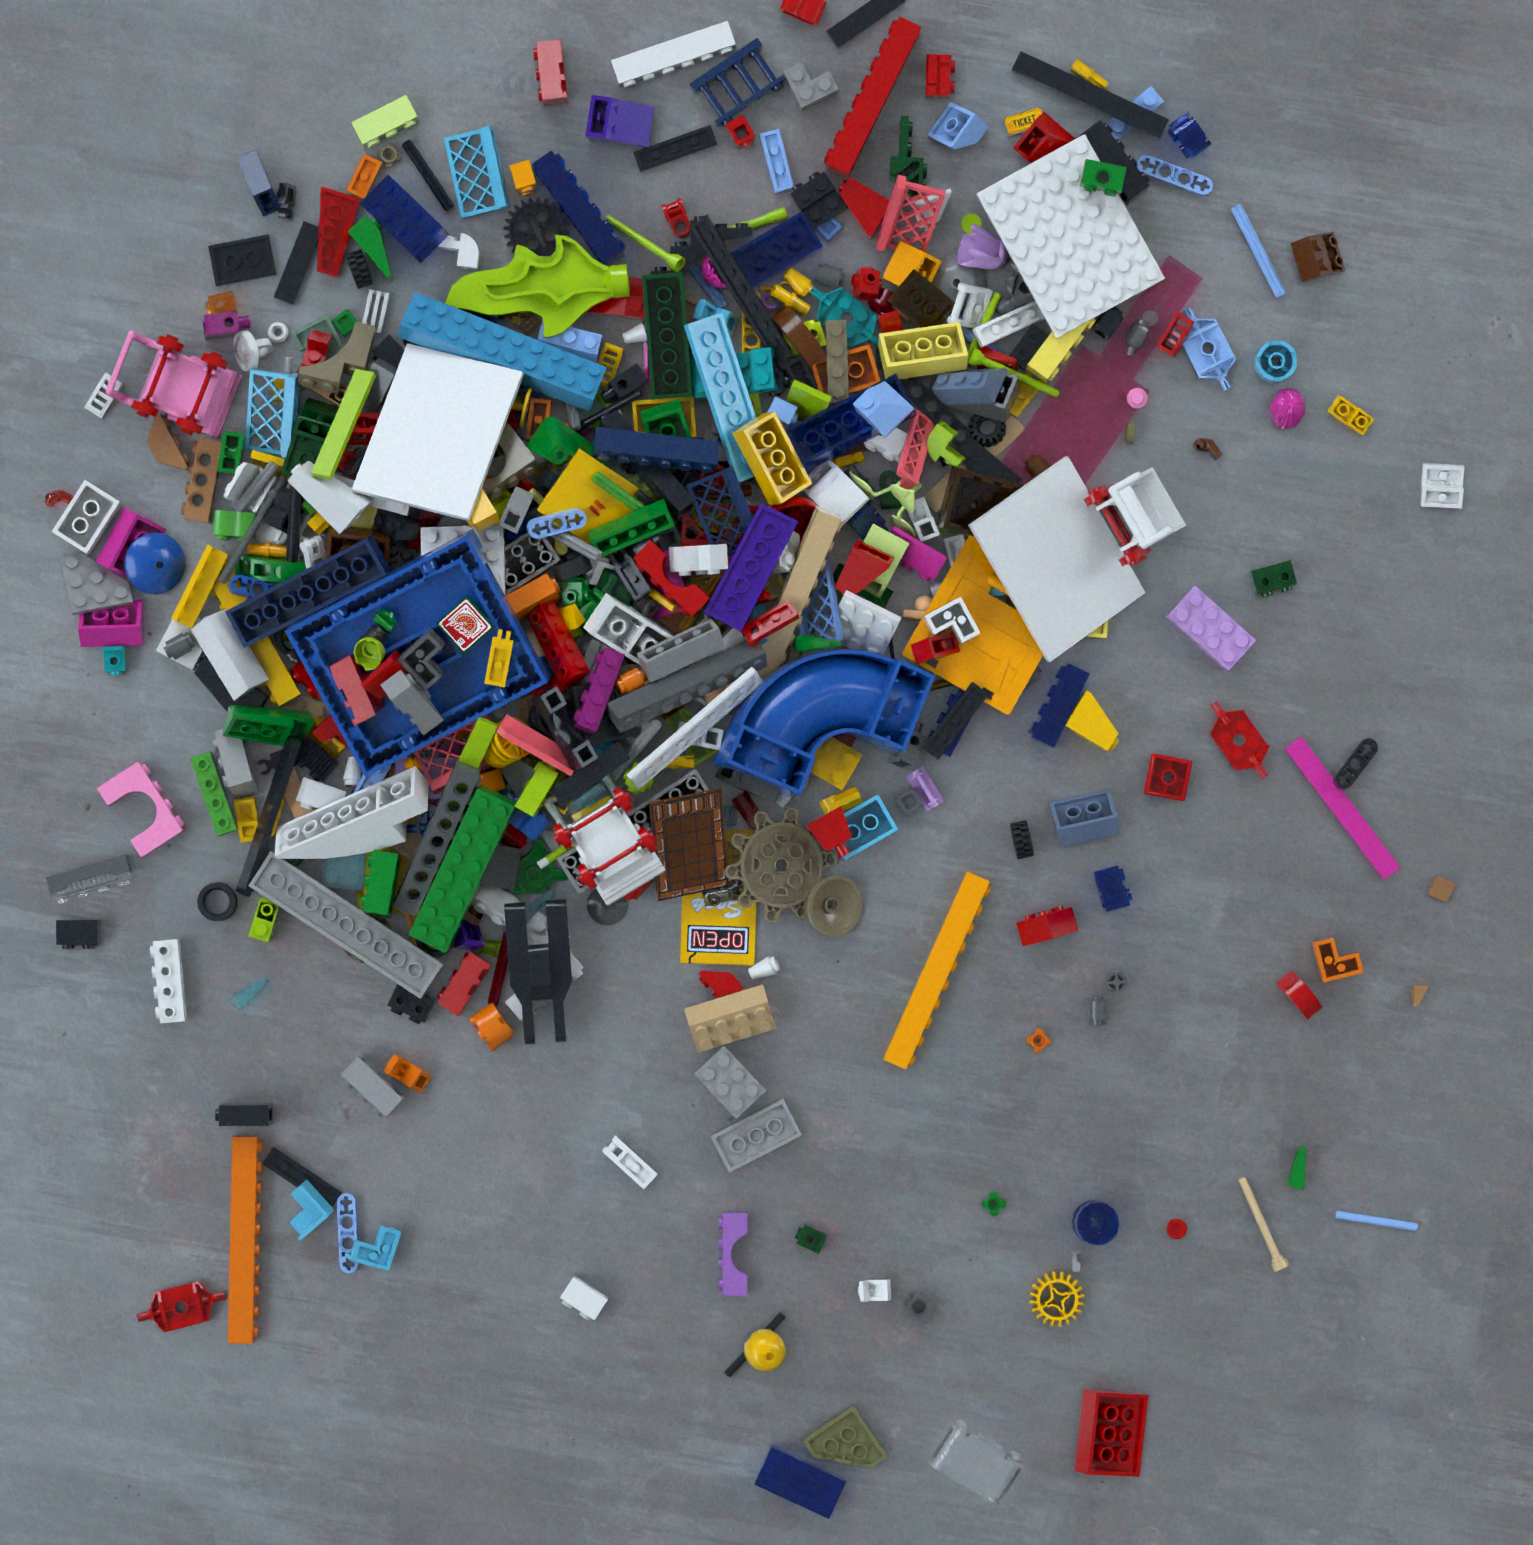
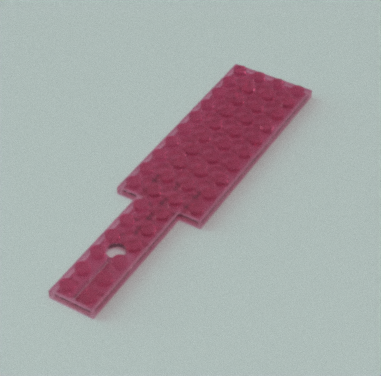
M1169 255L1160 267L1165 279L1144 290L1100 356L1083 344L1053 386V388L1059 390V396L1053 397L1048 394L1001 461L1022 478L1016 483L1025 485L1034 479L1024 468L1027 465L1025 461L1032 454L1035 456L1040 454L1050 466L1063 457L1068 456L1084 485L1087 483L1137 410L1132 408L1127 402L1129 391L1134 388H1141L1146 394L1149 393L1148 389L1133 380L1156 347L1176 312L1181 311L1203 279ZM1154 310L1158 314L1159 319L1155 325H1148L1150 333L1146 342L1141 348L1135 350L1133 356L1126 354L1128 348L1126 336L1130 325L1136 322L1138 318L1143 320L1145 311ZM974 500V502L971 504L972 508H976L978 506V502L976 500Z

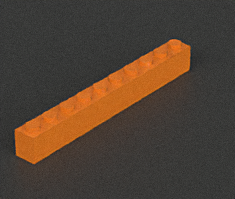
M259 1136L232 1137L228 1343L253 1344L255 1339H258V1326H255V1318L259 1317V1306H255V1298L259 1297V1285H256V1277L260 1275V1265L256 1264V1256H260V1244H257V1236H260L261 1224L257 1223V1215H261V1203H258V1194H261L262 1184L258 1182V1174L262 1173V1161H258L259 1153H262V1141H259Z

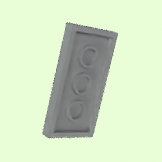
M783 1098L710 1137L730 1173L802 1136V1133Z

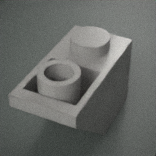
M515 486L498 525L518 533L535 494Z

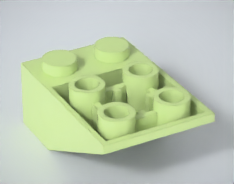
M873 524L864 543L894 557L889 569L863 588L865 591L880 598L909 543Z

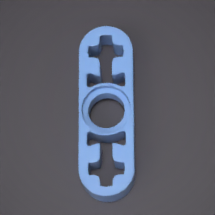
M573 508L533 518L527 523L526 529L533 538L540 539L582 528L586 524L587 517L581 509ZM575 514H578L581 517L578 519L577 523H575L574 520H570L575 518ZM560 518L562 520L561 526L557 529L552 528V521ZM536 524L542 527L538 529V533L532 530Z

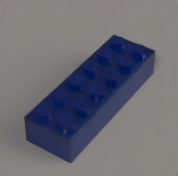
M551 150L532 164L534 172L562 208L599 262L606 266L614 264L625 256V244L619 236L616 238L613 236L612 226L606 219L603 221L600 218L602 215L601 211L595 203L590 204L588 201L590 199L584 187L577 186L576 183L578 181L570 169L566 171L564 168L566 166L565 161L560 154H554Z
M896 374L785 429L806 472L880 435L873 426L856 412L853 405L867 389L885 381L912 406ZM913 410L900 424L917 416L915 410Z

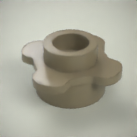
M387 143L386 147L377 152V157L382 159L385 167L388 168L392 167L393 163L402 157L401 153L395 150L392 143Z

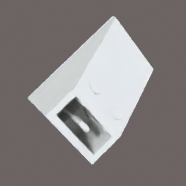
M828 457L808 475L812 484L802 490L820 508L838 514L841 518L842 526L870 500Z

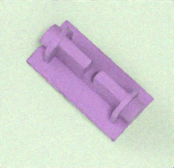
M923 766L906 776L926 811L944 801Z

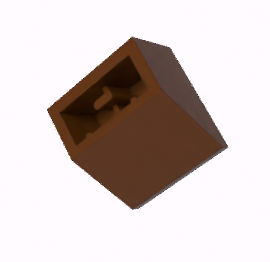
M1334 232L1308 236L1291 243L1302 282L1317 280L1345 271Z

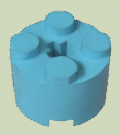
M1284 341L1268 342L1258 350L1254 358V369L1259 377L1268 383L1283 382L1294 373L1297 367L1296 352L1290 344ZM1277 357L1280 360L1278 362L1280 366H1273L1271 358L1275 359Z

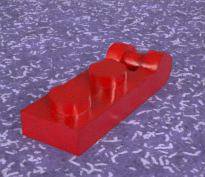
M786 600L746 623L740 633L743 637L747 638V643L750 647H755L764 638L798 620L799 614L789 600Z

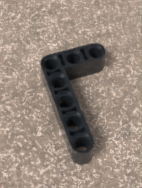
M916 377L908 378L904 383L898 380H885L898 394L903 392L929 419L935 422V425L940 422L942 416H949L952 421L949 426L956 431L962 430L966 434V438L962 441L954 438L952 441L954 444L960 445L968 441L970 437L968 428ZM913 387L921 388L922 395L920 397L912 396L911 389ZM929 401H933L937 405V409L933 412L928 411L925 407Z

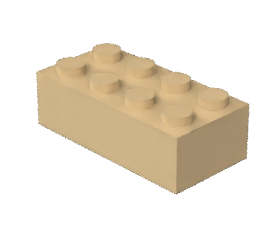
M763 984L684 1009L698 1053L777 1029Z

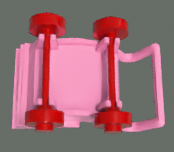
M133 330L129 331L106 388V395L130 405L132 409L137 410L136 414L147 419L149 415L156 417L158 411L168 414L167 419L175 421V425L181 427V432L192 436L193 432L196 434L203 432L219 439L243 375L227 369L228 362L222 359L223 355L211 351V354L203 352L201 358L180 354L184 345L178 342L179 338L167 334L166 337L159 335L157 341ZM132 340L158 350L139 400L114 390Z

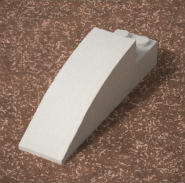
M607 593L583 627L592 636L618 652L625 654L626 657L639 665L641 664L637 653L675 636V634L652 619L645 617L641 612L631 606H626ZM704 696L696 699L705 706L708 705Z
M415 766L282 824L276 828L275 857L277 859L344 857L367 853L405 842L407 819L428 811L429 781Z

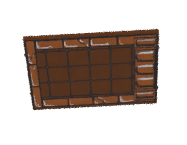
M717 788L650 802L651 831L657 839L655 845L658 849L655 853L666 869L665 872L655 877L657 900L662 901L728 887L729 878L725 876V868L728 865L722 789Z

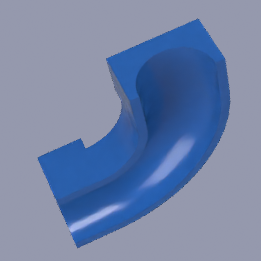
M832 650L793 660L767 675L762 680L763 683L743 700L728 727L714 765L733 769L760 779L780 790V794L784 796L801 795L816 759L814 756L816 750L825 740L834 735L845 734L855 737L890 754L905 752L935 675L900 659L895 660L881 654L862 650Z

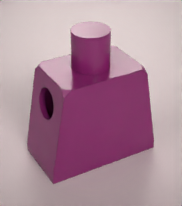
M237 311L206 314L202 319L205 340L235 336L236 333L240 332L239 329L251 327L249 315L237 317ZM224 322H230L232 327L225 326Z

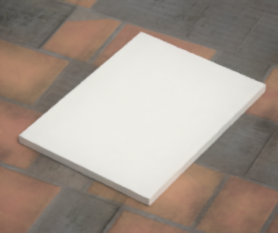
M407 343L353 484V492L470 521L521 384L523 372Z
M1068 456L1060 459L968 525L1047 662L1057 658L1145 594L1130 565L1127 564L1122 567L1118 561L1124 557V554L1120 551V547L1100 511H1097L1096 504L1094 503L1087 507L1084 499L1089 496L1088 490Z

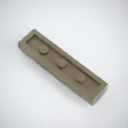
M826 320L828 395L832 397L830 403H849L846 320Z

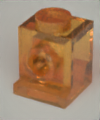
M232 291L208 296L209 301L205 302L208 314L237 311ZM220 300L223 301V306L218 308L216 303Z

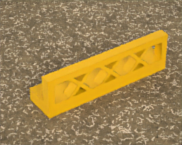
M207 545L171 619L191 629L195 626L229 557L228 554Z

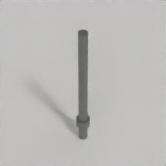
M280 476L274 488L269 490L268 498L219 577L218 581L225 585L268 511L274 504L278 492L288 481L284 476Z

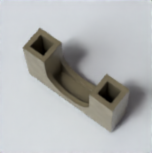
M509 423L505 425L497 445L506 457L505 467L496 477L485 480L482 486L489 500L498 498L503 491L516 486L521 479L531 476L539 468L536 459Z

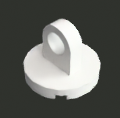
M247 330L236 333L233 346L237 347L235 358L243 371L248 372L250 369H256L259 358L265 357L273 351V345L269 339L255 340L253 335Z

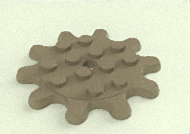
M794 807L787 808L783 819L777 823L772 822L766 812L758 811L753 818L756 825V831L753 835L745 836L742 833H735L731 837V844L740 851L741 858L737 863L730 864L725 868V876L733 880L740 879L744 883V891L737 900L738 905L741 908H748L755 902L762 903L765 907L764 918L768 923H776L784 908L792 909L797 918L806 919L808 917L807 901L811 890L817 882L823 879V870L827 867L835 866L838 862V855L835 852L821 850L818 840L811 831L799 825V812ZM780 859H783L786 863L785 869L782 871L776 868V863Z

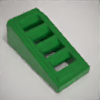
M796 635L795 637L798 652L842 646L840 641L812 635Z
M1299 1145L1286 1183L1288 1186L1304 1191L1306 1148Z

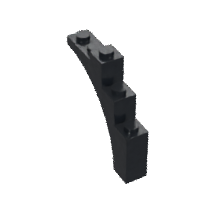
M694 216V220H690V225L703 216ZM727 223L715 224L724 241L736 237L751 236L752 227H748V223H735L736 227H727ZM691 228V245H687V241H675L674 246H670V254H679L685 258V264L679 271L684 272V275L691 265L705 253ZM655 267V271H650V274L673 273L675 271L672 269L667 270V267Z

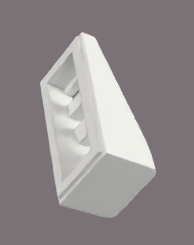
M106 372L84 407L101 419L115 400L101 392L103 388L106 390L107 385L105 384L111 378V375ZM117 380L114 390L120 392L124 384ZM100 395L101 397L106 399L107 402L104 404L103 402L97 399V396ZM93 402L103 407L100 411L92 406Z

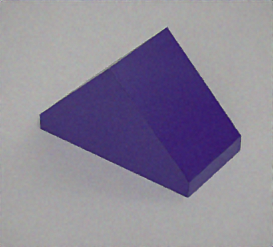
M464 919L455 937L454 948L474 951L484 947L485 942L479 925L476 927Z

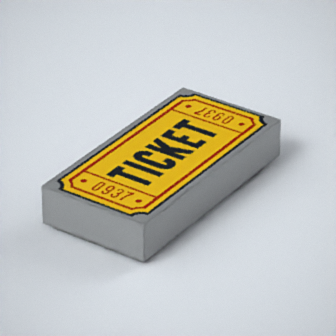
M1042 106L1002 117L1007 137L1025 133L1043 113Z

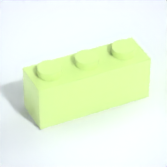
M404 95L351 123L363 146L371 148L379 144L380 139L384 137L388 139L397 135V130L403 127L405 129L416 125L415 121L419 119L407 95Z

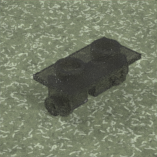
M734 879L729 880V886L724 887V889L719 888L702 892L705 906H717L722 902L737 901L744 888L741 880Z

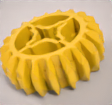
M1052 1271V1278H1049L1048 1274L1045 1273L1044 1277L1046 1280L1044 1282L1041 1278L1037 1279L1040 1286L1032 1285L1037 1291L1029 1293L1030 1296L1035 1297V1299L1029 1300V1303L1036 1304L1031 1310L1032 1312L1039 1310L1036 1318L1039 1319L1044 1316L1042 1320L1044 1324L1050 1319V1326L1053 1327L1055 1321H1058V1326L1062 1327V1320L1065 1319L1066 1324L1069 1325L1068 1317L1071 1316L1073 1320H1076L1077 1317L1073 1313L1075 1311L1079 1314L1082 1313L1077 1306H1084L1085 1304L1079 1301L1085 1295L1082 1293L1078 1294L1083 1288L1082 1286L1074 1287L1078 1280L1074 1279L1070 1282L1071 1274H1068L1064 1279L1063 1271H1060L1059 1277H1056V1272ZM1053 1283H1064L1071 1289L1060 1292L1056 1290ZM1048 1286L1050 1296L1040 1303L1041 1293ZM1052 1290H1054V1292L1058 1294V1296L1062 1295V1298H1060V1305L1062 1308H1060V1306L1056 1304V1302L1052 1303L1051 1300L1054 1299V1294ZM1074 1295L1072 1307L1066 1312L1064 1302ZM1055 1306L1061 1315H1051L1043 1309Z

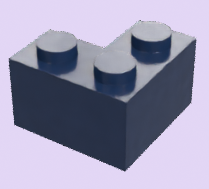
M869 501L847 521L863 540H865L873 524L889 531L884 525L886 520L879 513H874L876 509Z

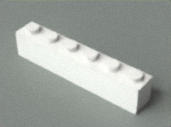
M725 21L613 59L611 63L619 87L624 85V88L635 85V81L641 79L649 81L654 79L656 74L662 72L663 75L672 73L676 67L682 66L687 68L694 65V61L701 59L704 62L714 58L713 55L721 53V55L731 53L733 51L732 48H735L736 44L729 23Z

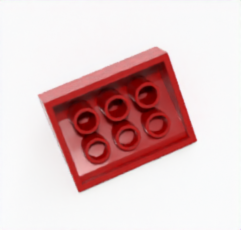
M1083 1389L1074 1471L1087 1475L1140 1477L1149 1395L1101 1389Z

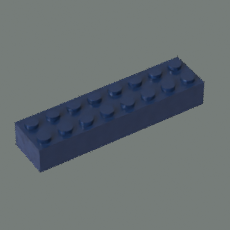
M372 534L225 611L241 643L246 648L386 576L392 570Z

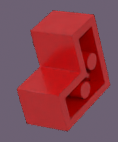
M1063 905L1051 908L1052 912H1050V909L1038 912L1039 916L1037 917L1035 913L1023 916L1024 920L1016 923L1022 945L1027 946L1079 931L1072 907L1064 909Z

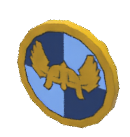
M533 388L528 389L524 403H521L522 399L520 396H516L511 408L522 411L520 428L524 429L527 422Z

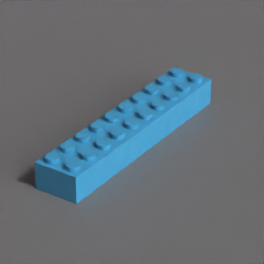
M414 292L397 336L425 348L522 371L524 375L520 385L533 388L537 392L588 412L591 410L607 368L417 292Z

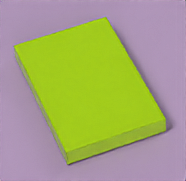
M794 380L786 402L797 406L795 413L798 415L797 420L819 430L832 397Z

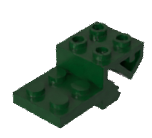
M901 116L898 157L891 156L889 180L895 182L898 175H903L907 177V182L926 186V184H923V179H926L927 164L924 163V158L911 157L912 142H908V137H912L913 122H909V116ZM908 189L907 193L911 198L919 195L917 191Z
M309 397L307 398L302 407V413L297 417L292 431L293 436L280 472L282 475L291 477L293 475L291 473L292 469L299 463L303 465L310 461L315 464L339 407Z

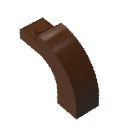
M790 306L776 311L772 317L775 324L786 335L810 367L827 355Z

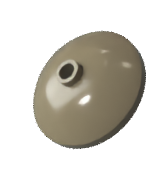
M830 875L817 882L811 890L807 902V913L813 927L821 934L831 937L842 936L850 932L858 923L863 908L862 895L858 886L851 879L841 875Z

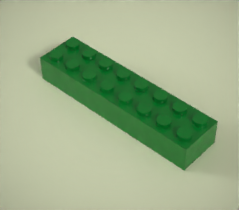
M484 785L477 788L408 934L409 936L444 953L451 948L517 808L515 807L516 801Z

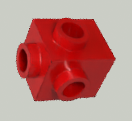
M861 267L853 274L851 279L853 297L869 300L870 297L875 298L882 287L880 271H876L872 267Z

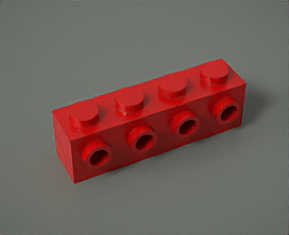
M555 602L539 603L526 615V618L561 686L577 684L590 670Z

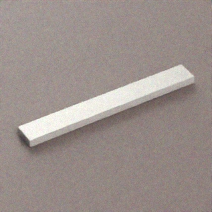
M753 667L749 668L632 769L626 776L637 790L641 789L762 684L763 681Z

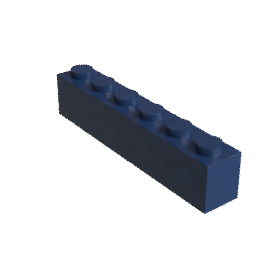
M596 427L593 438L592 457L601 461L611 459L618 460L620 463L636 462L642 466L652 464L659 465L661 468L677 467L683 471L694 469L700 470L702 473L715 472L718 466L720 441Z

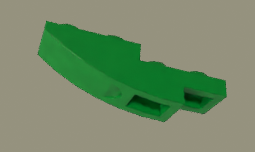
M242 555L235 567V575H243L261 581L282 582L305 570L306 565L305 561L302 560L290 562L286 558L273 559Z

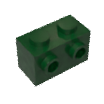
M1291 560L1249 572L1255 596L1261 594V598L1272 596L1275 590L1280 589L1281 593L1293 590L1292 586L1297 584Z

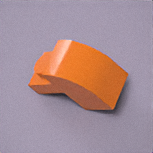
M393 1054L383 1070L387 1075L401 1081L419 1093H422L432 1075L414 1063Z

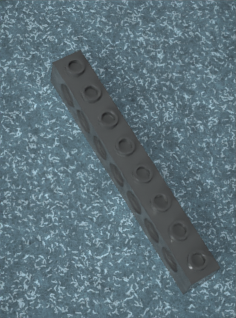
M457 759L395 896L393 908L415 917L418 910L421 909L425 900L424 897L433 884L432 879L434 875H437L441 867L440 862L442 858H445L450 848L448 844L450 840L453 841L458 831L456 826L462 822L466 814L464 812L465 806H469L474 797V794L471 793L474 787L478 788L482 779L479 776L480 768L473 767ZM463 783L467 785V788L461 789L457 785ZM456 801L459 805L451 806L449 802ZM449 819L451 823L444 824L441 820ZM439 836L443 838V841L438 842L433 838ZM432 854L435 858L428 859L425 855ZM423 871L427 873V876H420L418 872ZM417 889L419 893L413 894L410 890Z

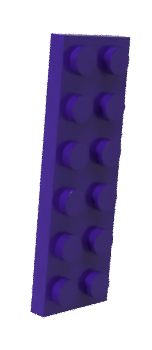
M761 503L732 557L728 569H726L710 599L704 614L741 632L791 538L798 521Z

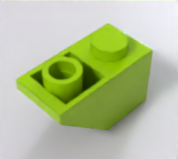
M260 897L249 937L271 942L280 906L269 899Z

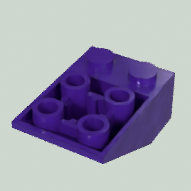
M592 95L585 136L588 140L649 148L655 107L611 97Z

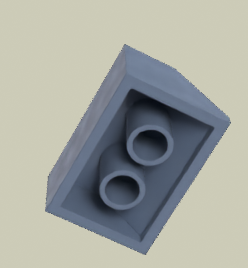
M990 368L940 373L937 376L932 391L944 405L994 403L1008 370L1006 368Z
M1109 789L1049 802L1060 848L1120 834L1118 816Z

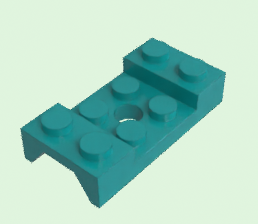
M771 347L736 354L748 394L778 391L773 368L774 350ZM690 358L694 399L697 401L708 400L695 359Z

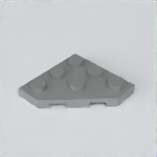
M81 552L60 556L72 616L133 604L128 581Z

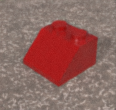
M395 650L360 685L379 699L384 695L388 698L381 684L400 670L406 675L409 674L398 661L400 657L399 652Z

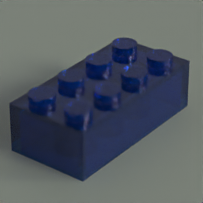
M389 174L359 203L420 264L449 235L444 227Z
M801 211L731 253L753 288L756 289L787 271L790 267H794L823 250V245Z
M1069 663L1059 667L1055 676L1058 678L1056 685L1051 684L1046 694L1049 699L1047 703H1042L1037 713L1040 715L1038 722L1033 721L1028 731L1031 734L1030 739L1051 749L1055 747L1090 673Z
M772 1444L754 1480V1485L827 1519L830 1518L846 1483V1478Z

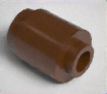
M1032 454L1025 461L1027 465L1024 468L1035 478L1051 466L1040 454L1037 456Z

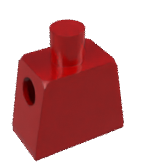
M841 806L806 825L826 852L834 848L839 858L851 853L845 841L851 839L852 836Z

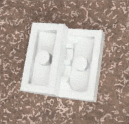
M1423 463L1421 507L1462 509L1464 465Z

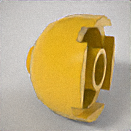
M760 1329L753 1332L744 1344L746 1360L753 1368L762 1372L777 1369L783 1363L786 1355L783 1339L770 1329Z

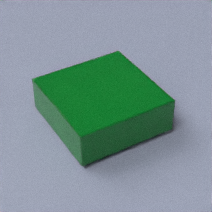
M346 309L331 322L345 338L353 331L355 322L358 321Z

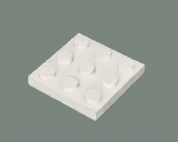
M846 590L838 606L843 640L840 642L851 650L869 651L883 655L902 617ZM831 626L827 634L832 638L836 637L835 628Z

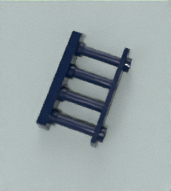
M758 38L690 83V88L694 94L698 91L703 93L718 115L719 119L715 121L717 127L720 125L725 127V124L733 120L732 117L770 91L776 92L784 86L785 77L782 75L776 78L760 55L762 43ZM748 57L755 60L770 82L769 85L761 90L743 66V60ZM732 68L737 70L753 94L744 102L726 77V72ZM714 80L721 83L736 105L735 108L727 113L709 89V83Z

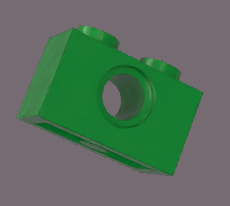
M1086 159L1080 187H1084L1083 190L1088 192L1100 190L1104 191V195L1116 197V194L1120 195L1122 192L1127 167ZM1099 174L1106 175L1108 182L1105 184L1098 182L1097 176Z

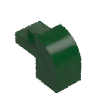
M603 569L596 586L592 585V587H597L603 593H607L626 604H629L632 598L620 576L606 569Z

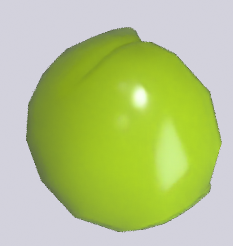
M373 637L360 639L355 644L353 652L356 663L362 665L366 671L375 670L385 657V648L382 643Z

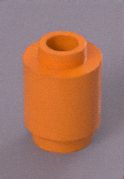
M635 667L619 675L618 679L615 680V686L621 695L628 694L644 687V681L647 679L644 672Z

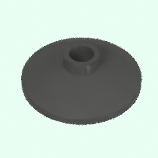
M595 888L590 893L587 899V910L595 922L602 925H613L623 919L628 908L626 898H620L612 903L609 909H605L603 907L605 901Z

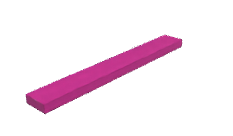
M1299 737L1287 746L1285 751L1382 879L1385 880L1401 868L1345 793L1334 785L1333 777L1304 739Z

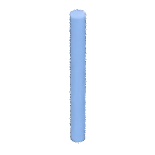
M1337 1210L1335 1213V1219L1417 1231L1418 1223Z

